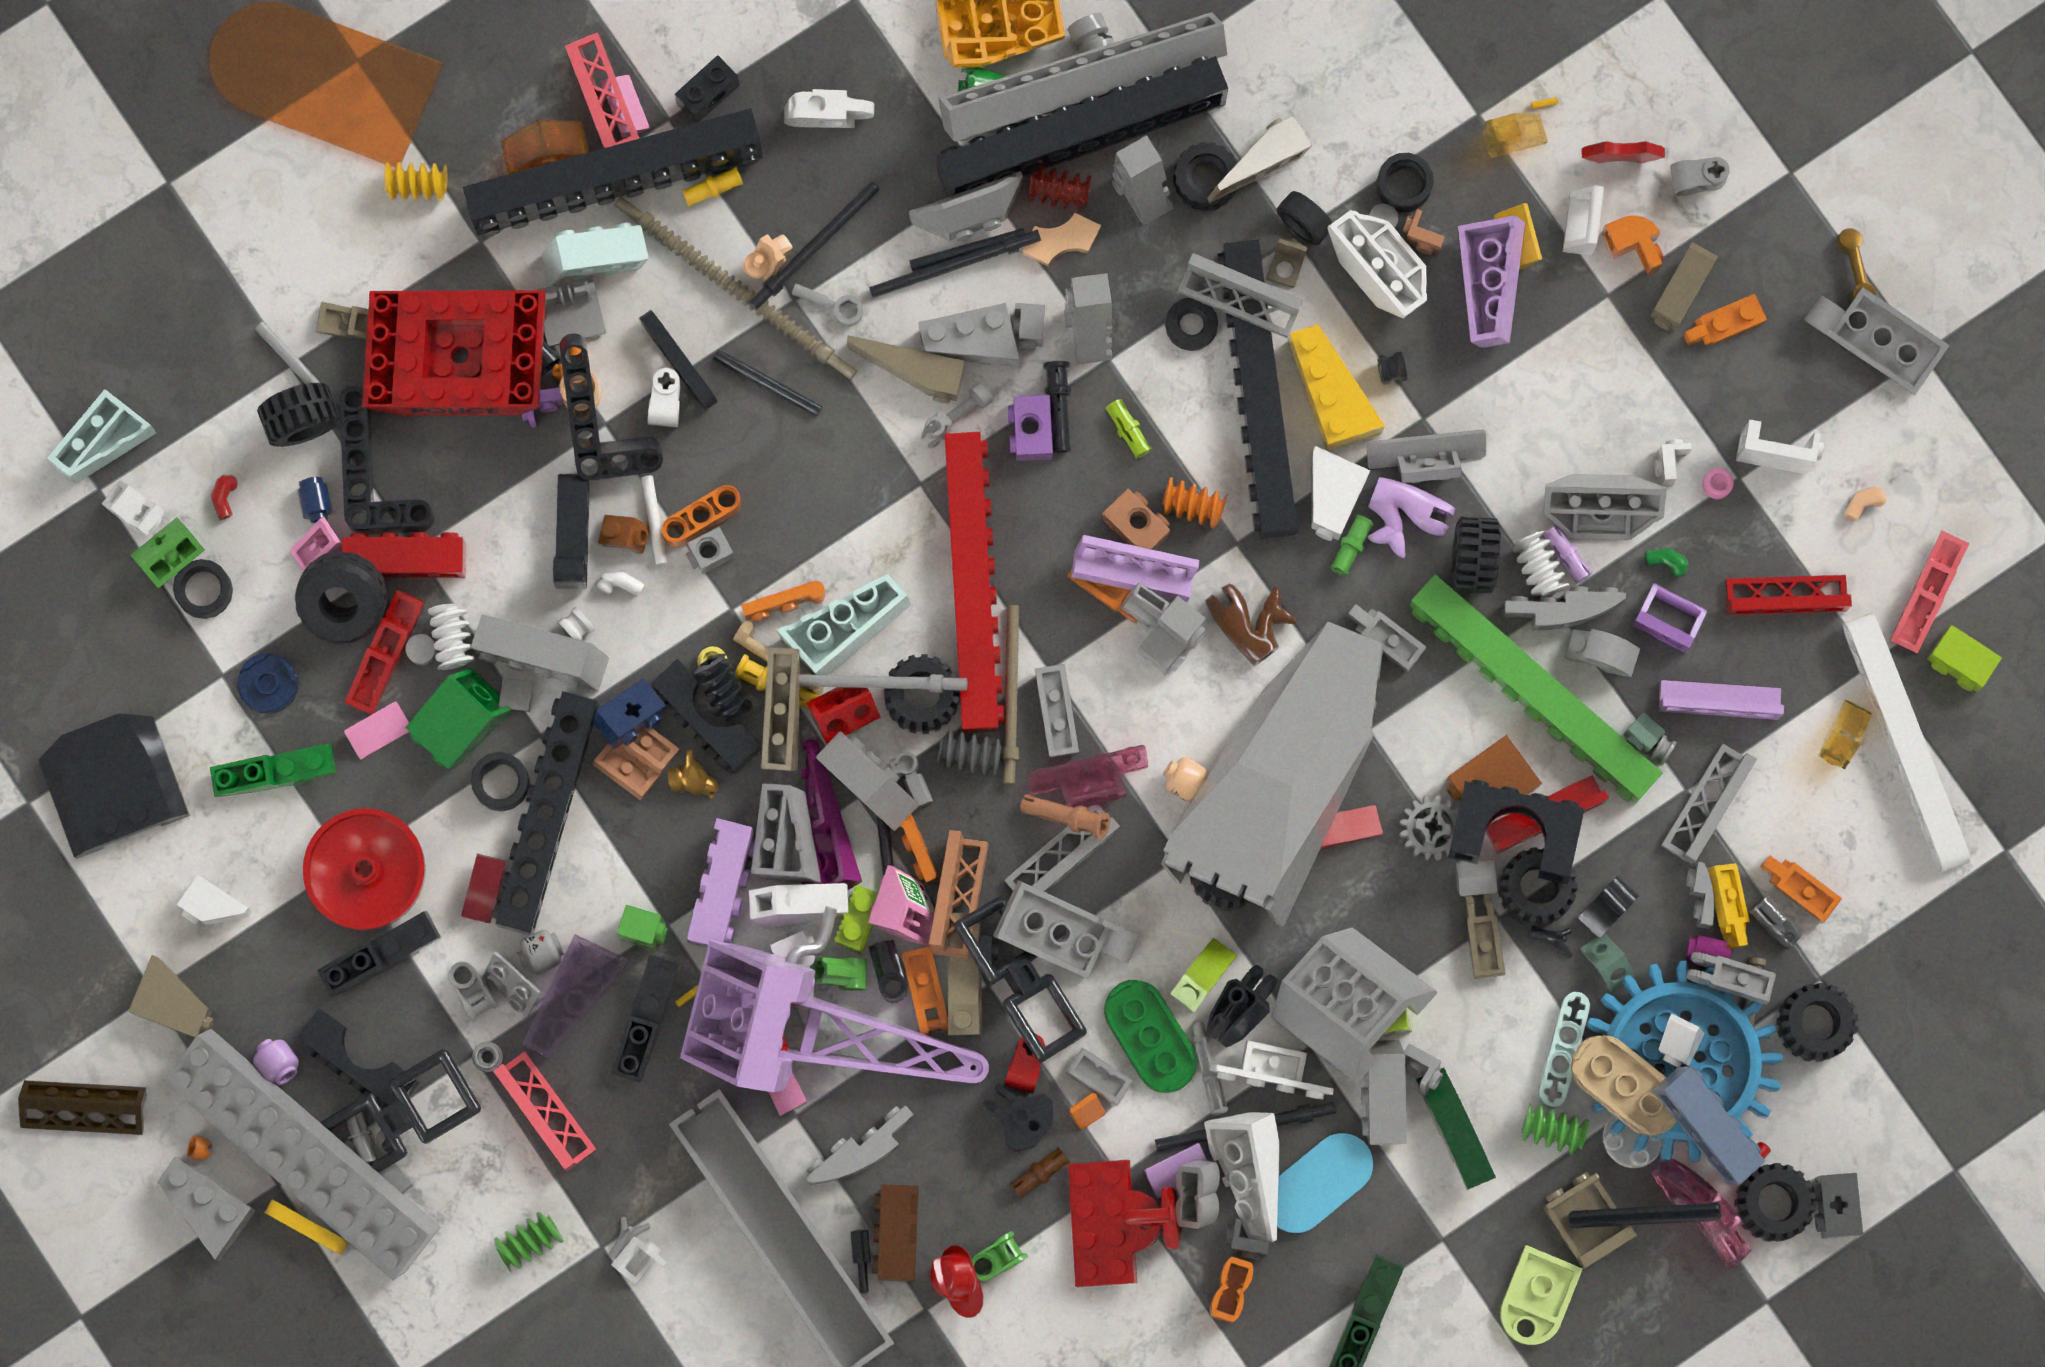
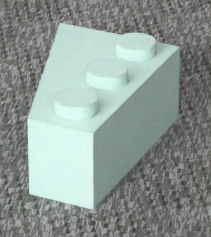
M104 389L47 459L55 468L77 484L155 435L156 431L148 422Z

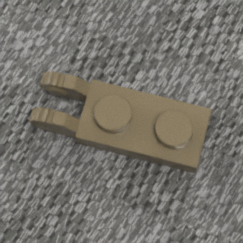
M1491 893L1483 894L1482 902L1486 916L1479 917L1475 916V902L1472 895L1464 896L1467 915L1466 926L1474 979L1504 976L1505 967L1497 914L1494 915Z

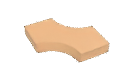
M1074 213L1069 221L1056 228L1046 229L1034 226L1032 231L1038 230L1041 241L1025 246L1022 254L1048 267L1056 257L1066 252L1078 251L1088 254L1101 229V225Z

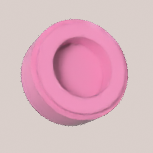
M1712 469L1703 479V490L1710 498L1723 499L1733 489V477L1725 469Z

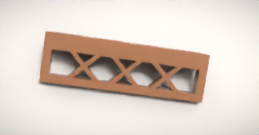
M949 830L929 946L932 954L969 958V951L964 943L962 949L946 947L948 937L956 932L954 926L950 929L949 927L951 921L953 924L956 922L952 916L953 909L962 902L969 908V913L978 908L989 844L986 841L964 839L961 831ZM964 848L979 849V859L968 866L962 859ZM961 864L965 868L962 871H960ZM975 868H977L976 875L972 872ZM969 874L974 880V887L962 894L957 887L958 880ZM957 893L959 895V898L955 900V895ZM972 896L970 904L967 899ZM974 925L969 927L972 934L974 930Z

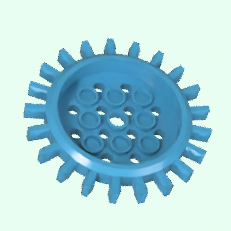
M1680 961L1676 966V982L1665 984L1657 963L1648 967V976L1652 987L1645 991L1640 990L1632 976L1627 975L1622 979L1623 986L1632 999L1626 1005H1622L1614 996L1606 993L1600 1001L1616 1016L1611 1024L1604 1023L1597 1018H1590L1586 1027L1594 1032L1619 1039L1653 1067L1655 1065L1662 1066L1664 1069L1663 1075L1668 1077L1675 1069L1671 1064L1663 1061L1665 1055L1661 1054L1658 1049L1671 1014L1680 1018L1681 1012L1689 1013L1691 1017L1689 1022L1700 1027L1705 1033L1696 1053H1702L1705 1060L1703 1063H1698L1693 1057L1689 1066L1696 1068L1705 1079L1703 1083L1710 1091L1715 1092L1722 1099V1107L1729 1115L1734 1116L1741 1123V1131L1747 1138H1750L1753 1133L1741 1120L1740 1116L1747 1109L1757 1117L1766 1119L1771 1111L1765 1105L1753 1099L1756 1091L1759 1088L1768 1092H1778L1781 1088V1083L1761 1077L1762 1064L1775 1065L1783 1060V1054L1777 1052L1761 1053L1758 1041L1771 1037L1777 1031L1776 1025H1765L1761 1029L1754 1030L1748 1019L1751 1015L1756 1014L1763 1004L1752 1001L1746 1008L1741 1010L1732 1001L1733 994L1727 992L1722 994L1708 987L1709 985L1689 983L1686 978L1687 971L1689 970L1686 961ZM1708 967L1704 972L1712 975L1713 967ZM1640 1025H1648L1650 1033L1647 1035L1640 1032ZM1709 1026L1717 1028V1036L1709 1035L1707 1031ZM1722 1067H1729L1732 1075L1725 1077L1721 1072ZM1734 1095H1739L1738 1099L1734 1101ZM1597 1101L1591 1107L1593 1112H1600L1606 1109ZM1618 1119L1612 1124L1609 1132L1613 1136L1619 1134L1626 1125ZM1678 1122L1667 1132L1653 1136L1663 1139V1146L1660 1151L1661 1161L1668 1162L1674 1154V1142H1687L1688 1156L1691 1163L1700 1161L1701 1151ZM1639 1134L1634 1141L1633 1151L1639 1153L1647 1146L1650 1136Z

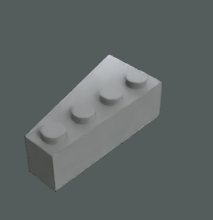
M1108 273L1071 278V287L1066 288L1064 316L1066 328L1072 327L1077 365L1113 360L1111 350L1112 338L1109 337L1112 334V301Z

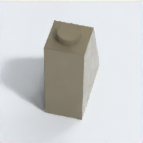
M1693 242L1691 243L1650 315L1651 318L1655 319L1654 323L1665 330H1677L1716 262L1717 255Z
M151 955L128 1012L193 1038L210 1030L214 1019L211 1018L213 1012L163 960Z

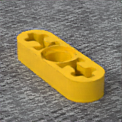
M273 1199L264 1212L340 1255H343L349 1244L344 1238Z

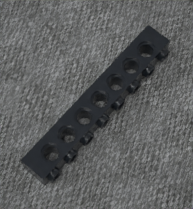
M562 691L560 699L555 698L551 715L555 716L552 727L547 726L544 733L543 744L547 745L544 756L539 755L536 761L534 773H537L538 777L536 784H530L526 797V802L530 803L527 814L522 813L518 824V831L522 833L519 843L514 842L509 856V860L513 861L511 871H505L501 883V889L505 890L502 901L497 900L492 918L496 919L495 924L500 928L526 935H532L535 932L594 726V715L599 708L597 700ZM568 719L578 722L577 729L572 733L562 731V724ZM559 748H566L570 752L568 759L564 762H557L553 759L555 751ZM551 777L561 779V786L555 791H549L545 788L546 781ZM542 806L553 808V814L547 820L537 818V811ZM533 835H542L545 841L541 848L532 849L529 847L528 842ZM533 864L536 866V873L531 878H523L520 875L522 866ZM517 893H525L528 896L527 903L520 908L514 907L512 905L513 896Z

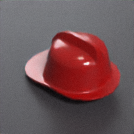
M958 1245L949 1246L944 1250L940 1258L932 1261L930 1271L931 1285L937 1294L948 1299L951 1307L959 1315L965 1318L975 1317L983 1307L984 1296L974 1270L970 1254L963 1247Z

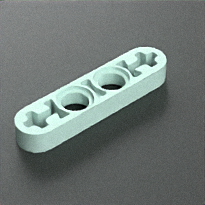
M1580 992L1569 993L1563 999L1538 1090L1539 1101L1548 1108L1560 1106L1567 1097L1572 1078V1057L1577 1047L1581 1044L1590 1010L1589 999ZM1575 998L1579 999V1005L1584 1006L1583 1010L1577 1011L1574 1019L1581 1021L1580 1026L1572 1021H1563V1016L1570 1018L1572 1008L1567 1005L1568 1002H1573ZM1564 1027H1571L1576 1032V1039L1571 1044L1562 1042L1559 1037L1560 1030ZM1562 1056L1566 1058L1569 1064L1566 1072L1557 1073L1552 1068L1554 1057ZM1548 1074L1557 1079H1565L1564 1084L1560 1081L1557 1083L1556 1092L1560 1094V1098H1555L1553 1102L1548 1101L1549 1096L1544 1094V1090H1549L1553 1084V1080H1547Z

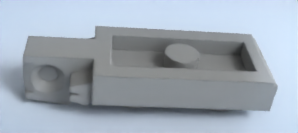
M1355 604L1347 614V617L1358 625L1355 629L1358 634L1382 643V653L1406 672L1411 669L1427 648L1380 611L1376 612L1371 608L1367 613Z

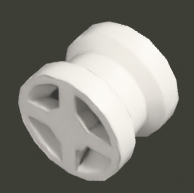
M577 607L571 610L570 616L566 619L561 618L557 622L570 638L581 641L583 635L595 630L591 622Z

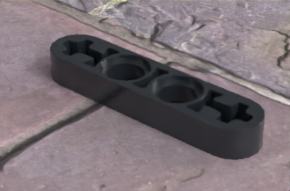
M649 310L638 319L701 407L706 411L718 401L710 388L655 313Z

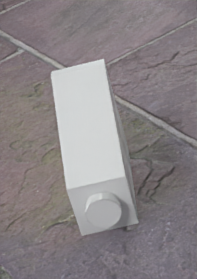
M1315 446L1311 456V528L1316 530V535L1325 540L1332 541L1334 538L1339 541L1370 470Z

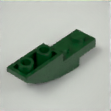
M1378 1254L1375 1255L1329 1367L1364 1366L1404 1270L1403 1265Z

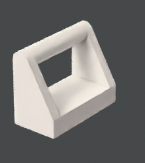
M1596 185L1570 193L1562 252L1592 256L1598 241L1604 187Z

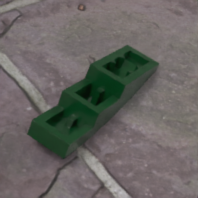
M1443 1067L1440 1069V1073L1443 1076L1436 1089L1430 1088L1426 1096H1422L1438 1133L1442 1136L1453 1163L1455 1162L1465 1188L1469 1190L1495 1179L1496 1176L1462 1102ZM1423 1076L1416 1079L1419 1089Z

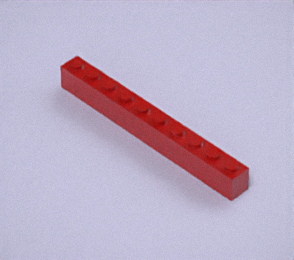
M981 431L945 433L959 678H967L968 681L967 690H960L962 732L964 734L998 732V724L1004 723L1003 705H997V694H1002L1001 675L995 676V664H1000V646H994L993 635L999 634L998 616L992 617L991 605H997L996 587H990L989 579L990 575H995L994 557L988 558V546H993L992 528H986V517L991 516V499H985L984 487H990L989 469L983 470L982 458H988L987 440H981Z

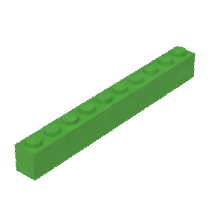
M1436 574L1411 600L1409 604L1412 608L1411 613L1417 620L1422 623L1427 621L1435 628L1433 632L1440 640L1445 643L1450 641L1458 648L1456 653L1468 663L1473 661L1481 668L1479 673L1491 683L1493 681L1497 682L1503 688L1501 692L1510 701L1521 703L1526 708L1524 712L1529 718L1537 723L1539 721L1544 723L1549 728L1547 732L1553 739L1558 742L1563 740L1571 747L1570 753L1580 762L1586 760L1594 767L1593 773L1603 782L1609 780L1616 786L1617 789L1615 791L1626 802L1632 800L1636 804L1663 774L1662 771Z

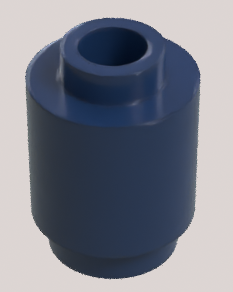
M310 477L299 481L300 488L297 492L303 518L310 519L311 523H316L323 517L327 520L328 515L333 510L327 484L323 483L322 477Z

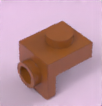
M604 515L598 544L604 547L629 549L635 553L643 554L649 538V525L634 517Z

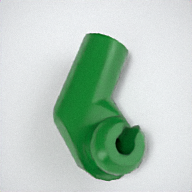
M1672 548L1645 551L1647 566L1665 563L1672 567L1671 572L1674 576H1684L1687 573L1688 560Z

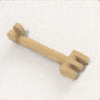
M744 621L733 640L768 662V648L752 638L755 628L752 622ZM799 668V674H811ZM802 686L818 695L822 694L824 690L823 687Z

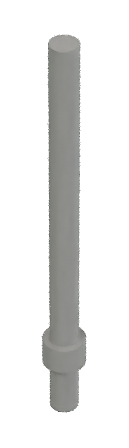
M799 674V686L929 689L930 693H943V690H967L968 686L967 678H944L943 675L931 674L930 677Z

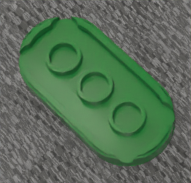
M1127 980L1116 985L1106 999L1104 1016L1107 1025L1142 1082L1154 1091L1172 1093L1181 1090L1192 1080L1195 1074L1197 1057L1192 1044L1160 992L1147 982Z

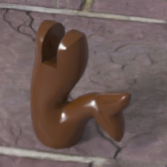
M1229 583L1221 587V589L1232 604L1231 606L1224 609L1214 595H1210L1205 599V602L1223 633L1249 662L1256 666L1279 648L1272 631L1273 625L1296 624V621L1289 611L1281 608V595L1275 586L1266 599L1263 610L1257 617L1255 630L1253 631L1247 603L1241 592Z

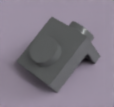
M1235 1218L1233 1225L1228 1224L1225 1242L1230 1243V1250L1242 1252V1258L1260 1260V1255L1266 1256L1268 1254L1269 1242L1239 1237L1242 1219Z

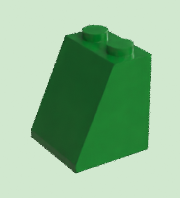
M471 667L449 675L405 728L411 733V738L415 743L425 747L433 754L432 757L437 764L450 769L460 765L513 709L508 705L499 708L500 694Z

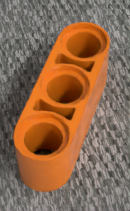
M723 485L668 517L662 524V534L665 542L673 548L683 547L688 542L735 516L741 508V499L737 489L730 485ZM725 495H731L736 500L731 507H723L719 504L720 499ZM705 510L710 514V517L706 522L698 523L693 519L695 513ZM673 526H680L684 529V532L679 538H671L668 535L669 529Z

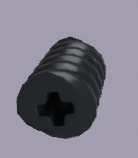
M723 653L701 663L693 674L694 676L704 674L705 677L699 681V685L710 686L704 692L706 697L715 695V698L710 702L711 707L721 706L715 712L716 717L726 716L725 721H733L749 712L753 704L751 700L747 699V692L741 689V681L735 679L737 674L734 669H730L731 662L725 658L726 654Z

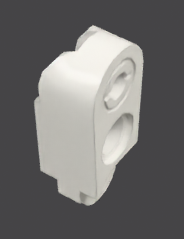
M813 89V92H798L789 98L784 107V123L794 127L855 128V119H868L874 116L873 102L847 97V90Z

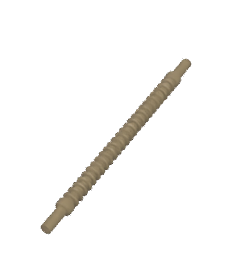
M622 196L617 199L614 206L637 222V225H641L642 231L648 230L649 236L655 235L656 241L662 240V246L668 245L669 251L675 250L676 256L682 255L683 261L689 260V266L695 265L696 271L701 269L703 276L709 275L710 281L716 280V286L723 285V291L728 289L730 291L729 295L735 294L736 300H743L744 306L755 296V290L748 291V285L743 287L741 280L736 282L734 275L728 276L727 270L721 271V265L716 267L714 260L709 262L707 255L701 256L700 250L694 251V245L689 247L687 240L682 242L680 235L675 237L674 231H667L668 227L666 225L662 227L660 220L655 222L652 214L649 212L643 213ZM768 300L756 310L757 316L762 314L764 321L770 320L771 326L777 325V331L782 329L784 336L789 334L791 341L796 339L798 346L802 344L805 351L811 350V356L816 354L817 360L822 364L828 363L849 380H852L856 375L857 370L834 354L835 350L829 345L823 346V341H816L815 335L809 336V330L804 332L802 325L796 326L795 320L789 321L788 315L782 316V310L776 311L775 305L770 307Z

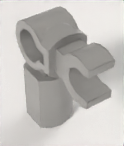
M902 752L896 758L889 760V764L880 765L882 770L888 766L899 778L906 777L903 783L907 793L919 804L915 810L933 803L923 775L917 773L919 761L914 754Z

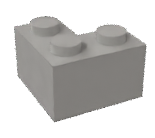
M1177 596L1161 615L1156 627L1138 647V653L1165 675L1170 669L1175 672L1186 659L1182 655L1189 646L1194 649L1204 637L1206 618Z

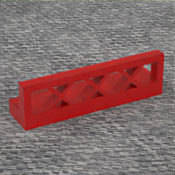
M1846 575L1728 578L1725 580L1727 615L1847 612L1852 607L1851 594H1847ZM1839 582L1840 595H1824L1820 591L1826 583ZM1812 583L1821 584L1818 586V588H1816ZM1782 584H1791V585H1790V587H1789L1788 589H1786ZM1796 584H1805L1813 593L1810 596H1794L1790 590ZM1752 585H1761V587L1757 590ZM1766 585H1775L1783 594L1780 597H1764L1760 591ZM1733 586H1745L1753 595L1750 598H1734Z
M1593 775L1548 796L1549 800L1560 803L1562 800L1574 801L1579 804V807L1585 808L1584 813L1604 804L1609 799L1605 790L1601 792ZM1509 814L1492 822L1486 829V834L1496 854H1500L1542 833L1539 826L1532 819L1520 814Z

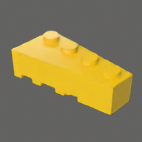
M1319 324L1291 332L1288 344L1325 450L1330 451L1382 434L1385 428L1384 423Z

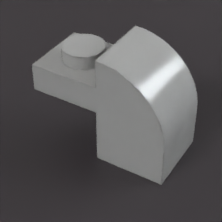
M1573 629L1564 657L1569 661L1595 665L1606 673L1631 677L1640 648L1621 637L1595 629H1591V632Z

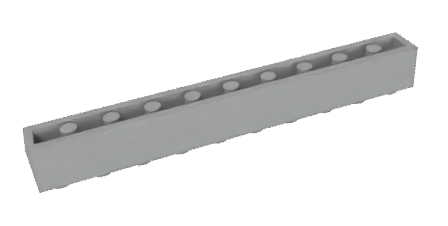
M1212 12L940 97L939 103L944 130L954 142L968 140L974 135L983 132H993L1005 125L1022 123L1028 118L1040 114H1050L1062 106L1078 105L1080 101L1090 96H1106L1108 91L1118 86H1124L1125 88L1134 86L1137 80L1146 76H1152V78L1162 76L1165 70L1174 66H1180V68L1191 65L1193 60L1202 56H1207L1208 59L1215 56L1217 58L1227 56L1224 24Z

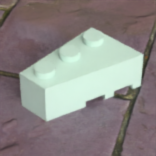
M621 223L615 225L613 229L603 230L600 226L586 229L583 233H574L573 230L559 232L542 254L549 287L558 285L559 280L575 276L576 280L586 278L585 275L604 272V276L642 268L649 259L641 225L631 226V223Z

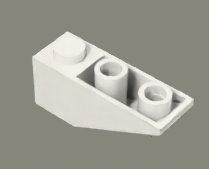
M845 883L775 885L749 890L750 920L766 929L822 919L825 906L836 908V916L848 914V890Z

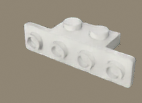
M1252 1041L1245 1042L1241 1069L1216 1064L1211 1065L1210 1071L1218 1073V1079L1235 1082L1237 1076L1246 1078L1248 1085L1264 1088L1265 1082L1277 1085V1091L1294 1094L1295 1089L1305 1090L1306 1097L1323 1100L1324 1095H1333L1334 1091L1333 1088L1302 1082L1307 1053Z

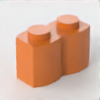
M1232 1256L1226 1261L1220 1273V1288L1216 1291L1211 1301V1317L1231 1324L1239 1317L1244 1304L1243 1292L1248 1288L1253 1277V1264L1251 1262Z

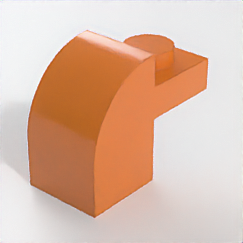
M1630 215L1619 218L1604 226L1601 233L1613 258L1636 250L1647 275L1659 271L1663 264L1661 260L1664 257L1657 243L1653 244V241L1657 240L1661 232L1652 221L1642 216Z

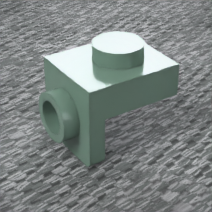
M1642 713L1623 735L1627 738L1626 741L1636 750L1647 754L1665 734V730L1646 713Z

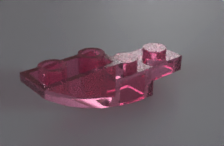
M1672 1157L1668 1162L1662 1161L1651 1172L1673 1205L1720 1204L1721 1218L1719 1220L1699 1221L1696 1223L1728 1269L1737 1266L1752 1251L1736 1229L1743 1221L1722 1195L1700 1175Z

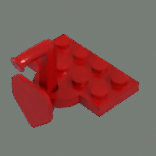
M1130 1160L1068 1164L1075 1287L1138 1283L1136 1252L1146 1250L1152 1246L1160 1236L1162 1229L1166 1247L1172 1250L1178 1249L1183 1227H1180L1176 1220L1175 1208L1178 1198L1173 1187H1164L1162 1189V1208H1160L1154 1198L1144 1192L1132 1191Z

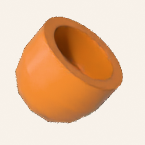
M193 1135L187 1148L188 1159L196 1161L208 1159L211 1152L207 1151V1149L212 1148L211 1142L205 1137Z

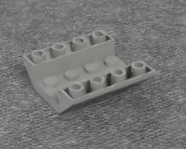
M1352 927L1322 936L1281 982L1272 1018L1354 1083H1357L1376 1062L1369 1049L1406 1008L1418 1016L1436 996L1437 991Z

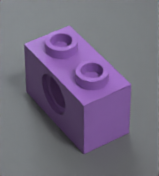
M1050 395L1014 396L1013 405L1008 406V422L1014 423L1015 434L1009 435L1010 453L1016 452V461L1052 460ZM1027 422H1033L1038 426V430L1034 434H1026L1021 427Z

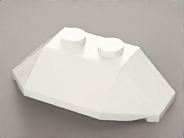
M1350 210L1328 226V232L1339 263L1376 307L1404 319L1427 301L1426 265L1389 221L1358 214V212Z

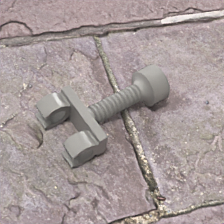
M978 382L969 389V398L945 415L940 410L935 416L927 419L921 439L928 433H933L931 438L936 439L928 444V448L936 447L940 443L941 438L944 440L945 433L950 432L952 425L975 408V406L983 409L993 402L991 393L982 383Z

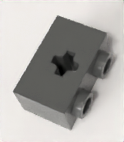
M1857 1173L1820 1175L1815 1177L1816 1183H1812L1811 1191L1812 1193L1815 1192L1816 1199L1813 1201H1818L1819 1213L1815 1214V1228L1817 1232H1821V1239L1862 1235L1863 1227ZM1835 1198L1837 1203H1842V1209L1838 1210L1837 1213L1835 1209H1830V1203L1834 1202Z

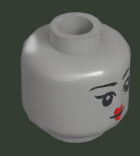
M540 930L523 938L520 942L522 951L517 952L523 968L530 967L534 974H541L558 966L561 963L560 956L564 955L556 934H550L547 930Z

